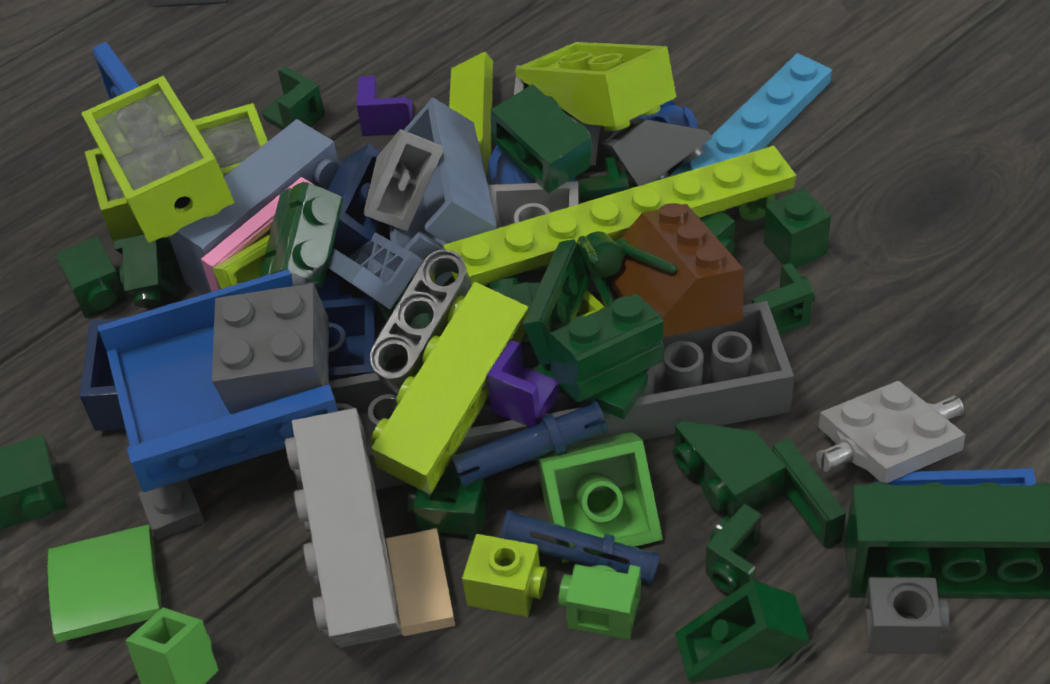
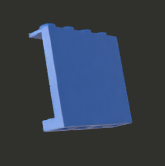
M289 269L97 326L108 354L130 444L127 447L130 462L143 493L286 448L285 439L294 437L292 420L338 412L332 390L328 384L230 414L212 383L215 298L294 286Z

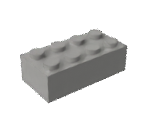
M353 408L292 420L294 437L285 439L291 471L295 470L297 480H302L303 489L294 491L299 521L304 523L306 532L311 531L313 542L304 544V555L309 576L314 577L315 584L320 583L322 596L313 598L318 630H323L324 636H329L339 648L402 635L368 446L357 409Z

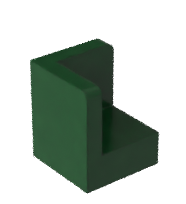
M287 66L282 67L278 74L283 94L262 110L263 119L281 130L285 129L296 119L309 127L313 126L325 116L319 84Z

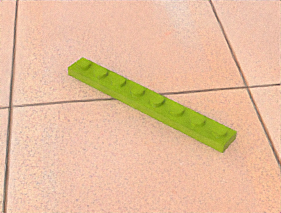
M770 146L444 244L443 249L455 251L462 257L471 279V285H473L474 281L484 285L550 264L554 252L561 241L575 239L577 242L580 236H587L596 231L605 232L616 241L623 236L642 212L658 210L665 204L678 203L682 205L687 204L700 218L793 189L797 175L776 147ZM451 272L456 280L458 274L455 272Z

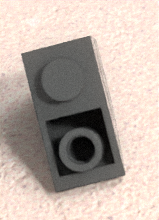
M635 118L628 127L617 131L601 144L608 155L615 158L619 171L626 172L629 186L637 187L667 178L669 175L666 171L678 162L686 164L697 158L704 151L702 145L712 137L708 130Z

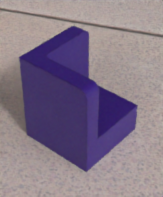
M364 76L358 78L357 110L362 136L396 135L400 129L404 130L413 120L412 100L406 97L379 99L376 77Z
M513 340L509 341L487 373L491 412L528 427L541 423L542 417L546 415L559 395V384L553 378L523 367L521 343Z

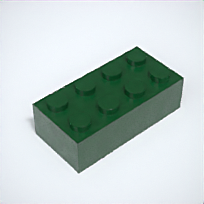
M874 482L867 485H853L844 541L849 598H865L869 578H936L938 598L1050 599V483L999 485L986 482L978 485H944L942 483L930 482L923 485H889L883 482Z

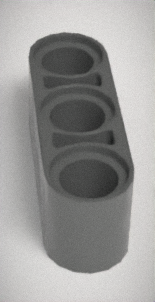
M448 249L437 250L427 256L372 347L370 363L381 383L391 391L399 392L402 384L409 376L416 377L424 364L422 357L427 344L434 335H442L449 323L447 318L453 302L459 295L466 296L472 286L466 265L462 257L455 251ZM445 272H455L458 274L455 282L448 286L435 284L436 279ZM428 313L434 316L432 322L423 329L410 327L412 320L419 314ZM399 355L408 357L407 365L402 370L393 373L385 371L386 364L391 358Z

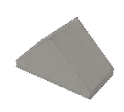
M400 129L377 156L364 215L408 231L444 151V147Z

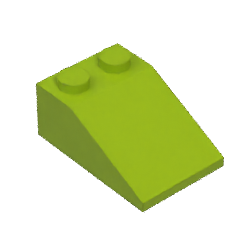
M574 42L515 68L517 78L529 86L535 85L543 94L554 98L563 110L582 123L603 126L605 131L624 129L630 125L629 120L637 116L655 114L660 111V105L677 98L667 46Z

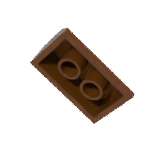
M670 203L661 206L658 210L642 212L621 238H625L631 245L676 265L677 271L674 274H670L625 255L623 256L620 270L616 274L608 276L606 280L617 296L620 298L638 294L661 315L664 320V337L743 321L744 268L687 204Z

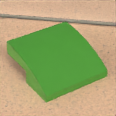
M149 524L48 549L49 602L53 635L56 643L149 620L161 609V586L155 570L154 538Z

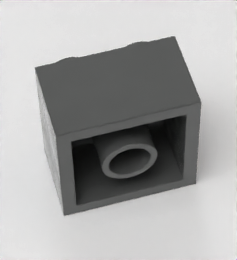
M313 283L215 298L212 383L230 414L329 384V319Z

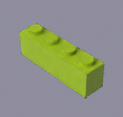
M475 281L466 296L459 295L455 299L448 313L447 321L449 323L441 336L434 335L423 353L422 362L424 364L415 378L409 376L404 381L397 395L396 402L398 406L389 420L383 418L372 434L370 445L372 446L371 449L377 468L428 494L432 493L450 463L451 456L456 453L489 397L487 373L510 340L521 343L527 334L523 321L527 315L528 306Z

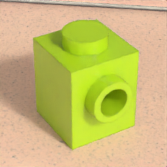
M476 534L462 577L467 606L528 617L533 598L541 599L547 579V568L540 566L538 545Z

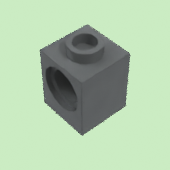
M869 578L864 602L868 653H935L940 632L947 633L949 629L948 602L946 599H938L936 578ZM907 612L916 616L917 619H907L898 613Z

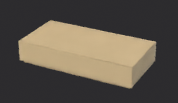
M437 528L386 538L403 636L455 626Z

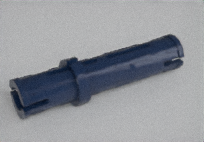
M594 401L590 405L556 418L549 414L542 417L543 423L459 455H452L451 457L461 484L465 487L472 482L553 451L556 456L565 453L566 446L600 433L604 434L608 432L606 422L602 421L604 415L598 402Z
M507 510L499 537L538 545L539 553L587 567L603 565L617 572L628 574L630 565L641 567V582L650 586L653 582L660 556L656 552L651 553L615 542V536L607 533L601 538L563 527L559 524L513 513L511 510ZM530 532L574 543L575 547L571 548L530 536ZM587 547L625 558L628 561L627 563L584 552L583 548Z

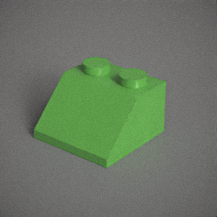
M632 431L566 446L565 453L557 456L553 451L535 458L550 523L559 524L563 527L601 538L607 533L615 536V542L632 547L663 540L643 440ZM555 538L557 544L571 548L575 547L574 543ZM587 547L583 548L584 552L595 555L604 554V552ZM561 559V562H562V563L570 562V561Z

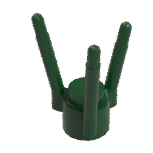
M596 231L587 236H580L577 240L585 264L591 272V279L596 284L605 307L612 305L615 301L606 282L607 277L616 274L620 270L623 256H631L670 274H674L677 271L676 265L631 245L625 238L614 241L605 232Z

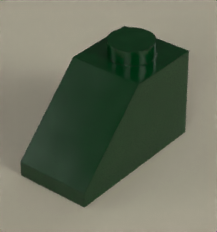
M753 579L675 632L687 680L691 682L706 681L768 669L810 643L796 595Z

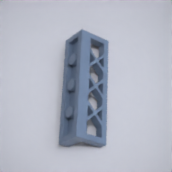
M374 233L370 242L345 255L332 248L327 268L388 309H391L424 260L411 251Z

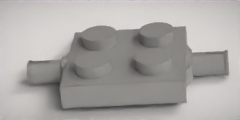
M898 380L820 412L819 428L836 445L818 451L816 453L817 464L820 468H823L824 472H828L847 462L854 463L868 470L880 482H891L963 450L966 434L948 421L953 417L963 414V403L959 398L956 400L957 396L955 395L935 404L926 403Z

